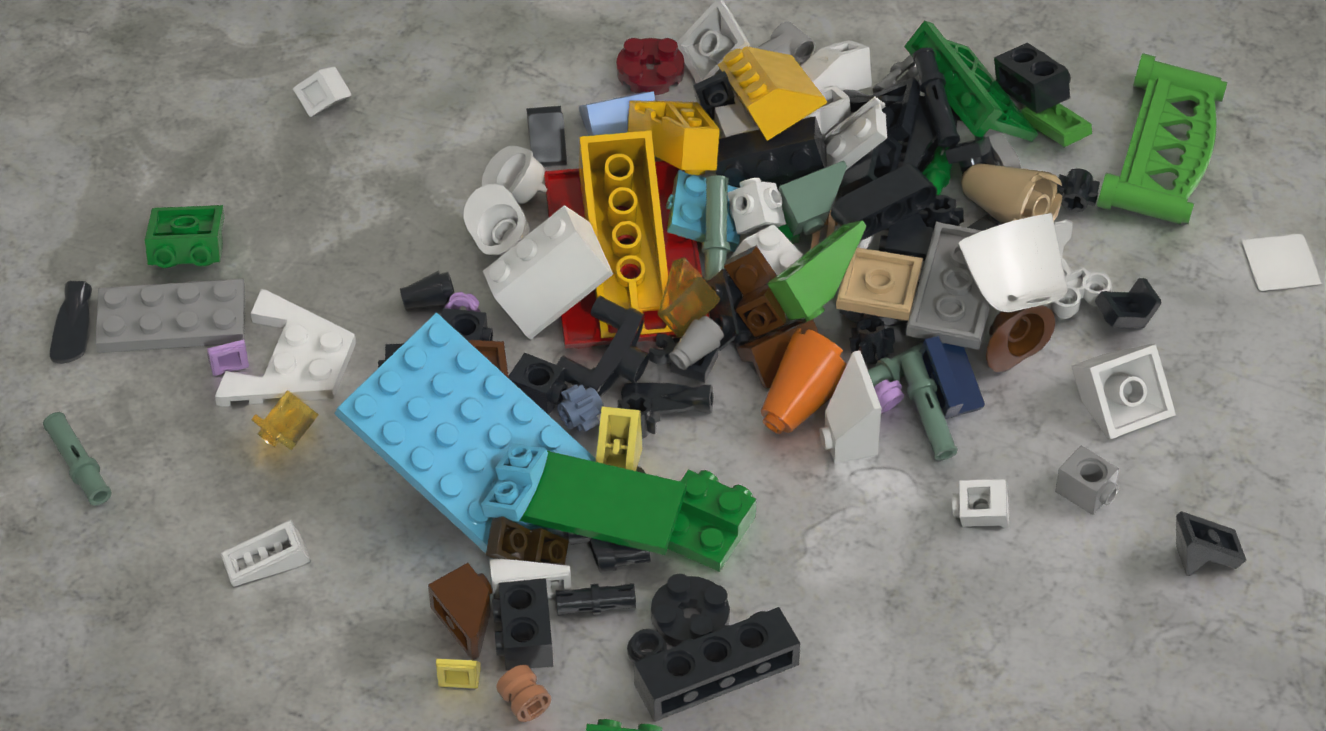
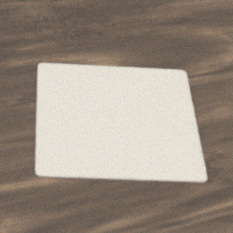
M1303 233L1242 240L1259 291L1322 284Z

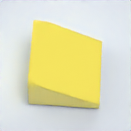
M436 659L438 686L478 688L481 670L480 662Z

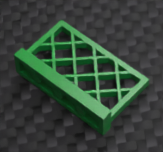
M924 20L904 47L912 57L914 52L921 48L928 47L934 50L939 71L944 74L946 79L944 88L949 105L974 136L982 138L989 129L1033 142L1038 136L1037 131L968 46L945 39L933 23Z

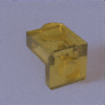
M287 390L265 419L255 414L251 420L261 427L257 434L270 445L276 447L280 442L292 450L319 414Z

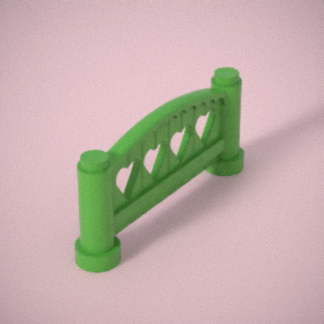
M1142 53L1133 86L1146 89L1121 175L1105 174L1097 207L1111 210L1113 206L1180 225L1181 222L1189 224L1194 203L1187 201L1199 185L1210 163L1217 128L1215 101H1223L1228 82L1221 81L1222 78L1155 61L1156 56ZM1187 100L1195 101L1198 104L1193 109L1195 116H1185L1171 103ZM1178 124L1188 125L1191 128L1186 133L1188 140L1182 141L1177 139L1164 127ZM1172 148L1183 150L1184 154L1180 155L1179 158L1181 164H1171L1157 151ZM1167 172L1174 173L1177 176L1172 183L1174 189H1164L1150 175Z

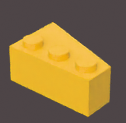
M629 101L627 132L651 130L654 156L691 175H703L706 173V170H717L720 129L698 102Z

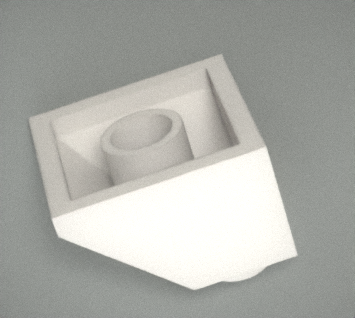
M1156 344L1102 354L1071 366L1081 401L1107 439L1116 438L1176 415Z
M860 350L852 353L825 411V425L819 429L822 447L824 450H830L834 464L878 455L882 407Z

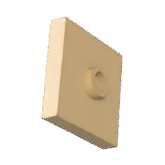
M857 247L841 281L836 309L909 321L923 258Z

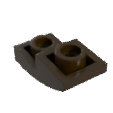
M498 517L492 519L486 556L493 559L565 565L569 541L543 528L530 530L505 517Z

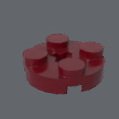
M630 38L624 42V48L617 57L618 80L622 85L624 81L627 85L631 86V91L636 94L654 91L656 96L669 92V86L676 82L678 85L684 77V56L678 49L677 42L671 38ZM652 64L654 69H647L646 65Z

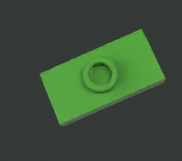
M1060 103L1037 114L1027 107L1021 110L1022 114L1034 128L1063 147L1092 134V124Z

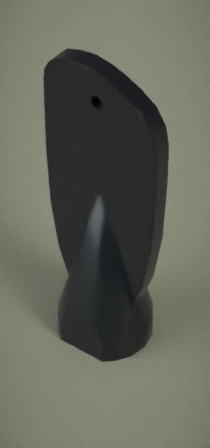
M842 90L849 96L851 113L856 112L873 97H877L884 103L903 102V96H870L856 90Z
M68 281L65 284V300L57 315L50 347L52 362L60 364L69 363L81 358L85 354L90 325L88 301L92 293L91 285L85 281Z
M627 383L621 391L623 401L632 393L652 397V407L660 408V414L686 412L693 409L704 413H712L714 396L712 385L690 387L672 383Z

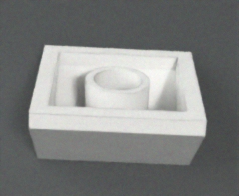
M716 0L677 41L678 49L684 56V63L696 83L721 73L717 64L723 61L726 54L735 49H743L746 46L750 47L748 40L723 0Z

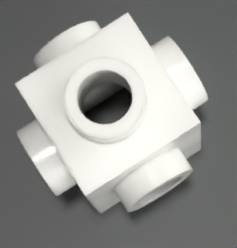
M751 178L740 182V188L727 193L730 203L729 211L734 220L737 234L753 235L773 224L776 227L786 224L781 206L782 197L776 183L761 182L760 178Z

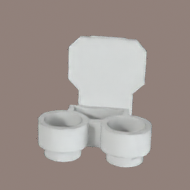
M1065 219L1060 222H1054L1068 288L1067 294L1061 300L1050 303L1051 309L1060 318H1070L1076 314L1080 308L1081 298H1084L1091 305H1096L1095 300L1101 291L1111 292L1112 281L1106 274L1101 272L1089 273L1085 267L1073 271L1062 258L1064 245L1071 239L1073 223Z

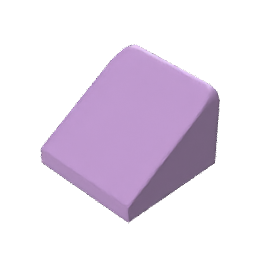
M244 339L207 349V356L213 376L224 374L225 371L232 372L249 367Z

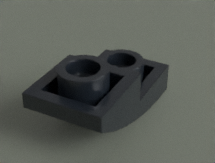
M725 71L693 85L697 102L712 120H715L716 107L736 104L734 101L735 96Z

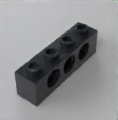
M780 607L767 612L760 611L741 622L720 626L710 634L697 639H687L666 651L644 656L640 661L634 662V686L653 721L656 722L798 666L800 641ZM675 674H683L684 676H674V675H675Z

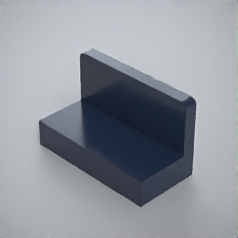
M939 336L925 339L919 352L922 354L929 378L935 380L937 386L935 394L945 419L983 409L985 403L965 348L947 343L942 344Z

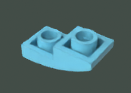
M512 444L495 467L499 480L481 504L484 516L492 518L505 517L511 521L519 522L531 502L541 479L548 456L546 448Z

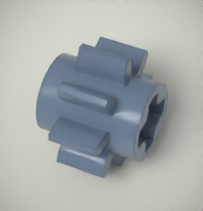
M574 385L561 392L565 401L557 405V410L566 427L569 429L577 427L579 432L582 430L586 432L600 424L597 415L601 413V408L604 405L595 389L589 387L585 390L583 385Z

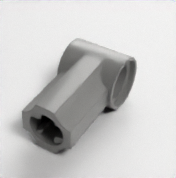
M786 21L773 31L770 40L757 48L792 55L798 64L801 65L812 55L815 49V42L791 22Z

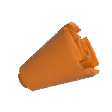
M797 328L790 339L761 408V414L764 417L763 423L767 428L777 434H781L783 431L791 433L832 398L847 366L846 362L840 357L843 350L838 345L813 330L808 329L805 334H802L801 328Z

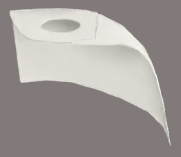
M1052 213L1001 224L966 237L958 243L976 286L988 303L998 311L1013 312L1059 301L1067 294L1068 288ZM1014 295L1018 299L1009 301L1007 296ZM1049 298L1042 302L1027 303L1035 299Z

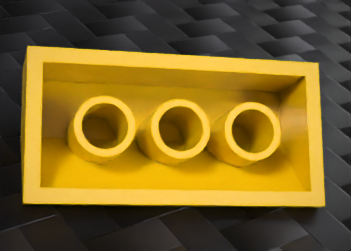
M746 46L743 49L732 50L725 55L721 63L717 64L721 72H726L734 93L767 141L828 103L792 55Z

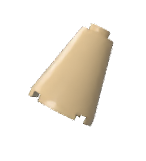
M978 163L968 168L961 180L964 195L1001 224L1052 213L1054 222L1062 203V195L1057 193V184L1062 186L1061 180L1050 172Z

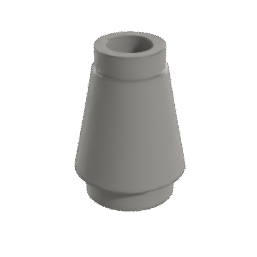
M702 316L699 320L694 319L674 350L669 354L670 358L679 368L685 370L718 348L724 334L720 327L709 317Z

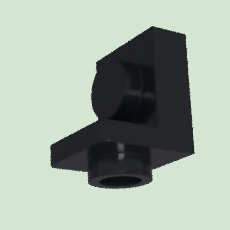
M989 136L956 144L945 151L948 164L959 162L962 176L968 168L978 163L997 165Z

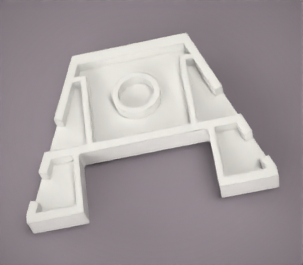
M261 289L251 311L252 323L284 329L264 376L261 378L225 371L215 395L216 405L222 407L231 406V401L249 400V405L263 404L265 399L286 398V402L334 399L356 345L355 334L290 301Z

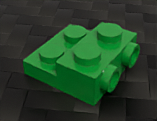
M223 205L152 208L145 236L147 264L170 268L178 264L193 263L196 266H208L220 262L223 249Z
M688 469L680 481L687 483V491L668 550L720 572L756 518V498L753 497L749 489L742 485H734L733 488L719 483L718 478L707 470H701L699 473Z

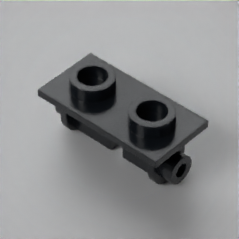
M722 269L704 285V297L708 305L710 318L720 327L724 334V337L720 340L718 351H721L730 342H734L736 347L748 343L752 336L751 331L740 315L735 313V309L742 299V293L733 279L727 276L726 269Z

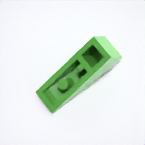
M864 221L842 225L767 283L789 320L805 318L806 321H809L825 311L823 305L834 298L866 229Z

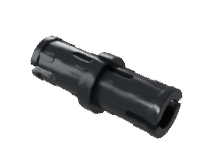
M597 583L590 584L591 588L555 590L558 616L582 612H593V615H601V611L636 609L634 583L599 587Z

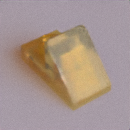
M684 257L672 263L657 315L679 338L684 335L694 319L699 320L702 316H705L718 304L720 298L706 283L700 272Z

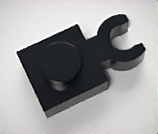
M657 334L656 346L663 348V350L650 347L649 360L659 365L670 363L671 373L705 383L718 358V348L683 370L671 360L669 355L677 343L669 335Z

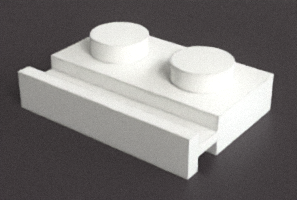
M873 97L825 135L829 141L828 145H826L827 167L844 160L847 170L887 139L886 114L882 112V109L885 107L884 102L877 97Z

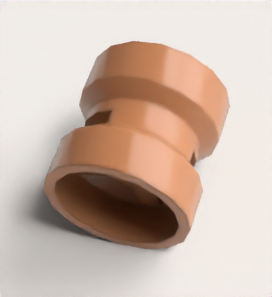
M519 665L508 670L496 685L501 697L505 701L511 702V711L520 722L531 721L539 717L551 703V695L545 687L536 684L537 676L528 665Z

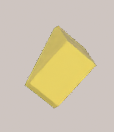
M602 406L596 462L636 471L643 449L640 411Z

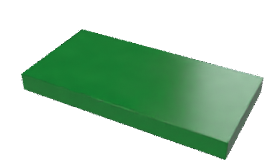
M547 451L548 456L541 479L531 502L519 521L666 555L686 495L687 483Z

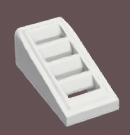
M291 520L220 553L230 582L234 587L295 569L311 562L302 537ZM290 544L291 547L284 549V545ZM275 549L276 554L270 556L268 550ZM259 553L261 561L255 563L253 555ZM241 558H244L247 568L240 570L237 561Z
M489 559L493 599L500 598V582L546 579L548 599L556 598L555 590H572L570 566L510 559Z

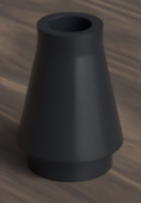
M439 270L407 287L400 288L405 309L446 306L450 301V296L455 293L449 272L440 274Z

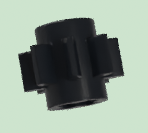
M1076 168L1071 169L1067 176L1061 174L1058 176L1062 186L1057 184V193L1062 195L1061 204L1066 210L1083 212L1087 205H1096L1100 182L1093 181V176L1090 172Z
M937 195L927 208L919 212L926 227L933 228V232L936 222L960 226L961 223H964V209L956 208V199L946 195Z
M866 318L857 324V328L851 329L852 337L849 338L851 354L854 351L860 350L865 363L876 364L877 361L887 357L888 354L894 353V328L885 329L884 321L881 319Z
M632 393L624 401H617L618 408L640 411L642 439L650 433L656 434V423L660 421V408L652 407V397Z

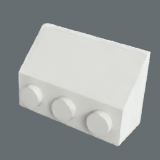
M565 205L483 270L493 297L530 339L613 275L591 223Z

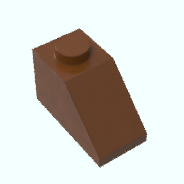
M466 563L428 584L431 609L473 661L479 658L491 614L490 595L493 593V590L486 576L483 573L477 574L470 564Z

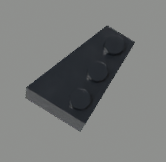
M816 116L801 119L768 141L760 129L720 138L717 170H715L716 175L729 178L728 185L740 188L739 183L744 180L760 178L761 182L776 183L779 190L781 185L826 168V145Z

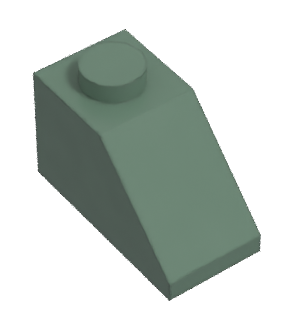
M844 160L779 187L778 191L782 197L781 206L784 218L793 236L802 232L805 235H810L825 226L824 223H826L847 168Z

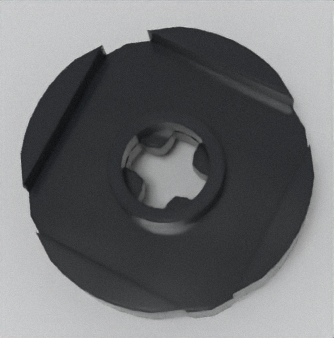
M680 573L674 574L669 577L665 585L658 589L652 599V624H654V627L666 643L672 647H676L684 640L697 639L710 634L720 626L729 625L730 606L727 600V591L724 587L705 578L686 576ZM695 608L700 614H692L690 618L684 617L683 609Z

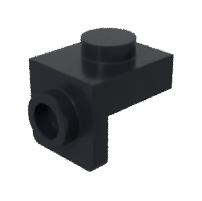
M1138 278L1129 292L1101 291L1095 303L1102 312L1105 321L1111 327L1145 328L1160 307L1162 301L1146 278Z

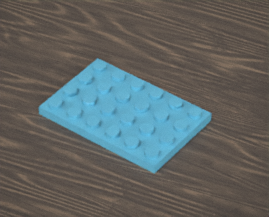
M437 312L363 382L334 413L485 553L493 518L484 516L481 504L499 480L495 467L512 444L546 448L550 452L596 462L594 456ZM513 521L530 530L546 528L543 526L534 525L522 521Z

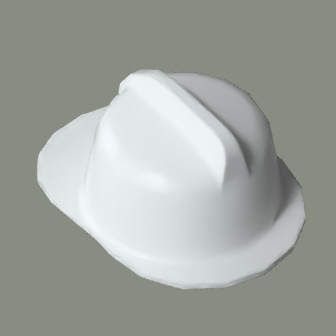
M507 146L501 149L488 163L482 177V186L494 183L505 186L512 193L518 204L528 202L537 192H547L546 186L542 183L545 175L543 165L533 157L531 150L518 146Z
M496 183L486 184L476 189L468 198L464 207L463 219L466 228L478 248L484 254L502 256L530 233L528 221L521 207L505 186Z

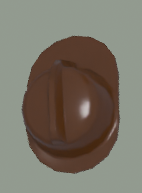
M1043 305L1013 312L1000 311L989 329L990 341L986 353L988 366L995 372H1004L1042 350L1050 341L1055 329L1053 312Z

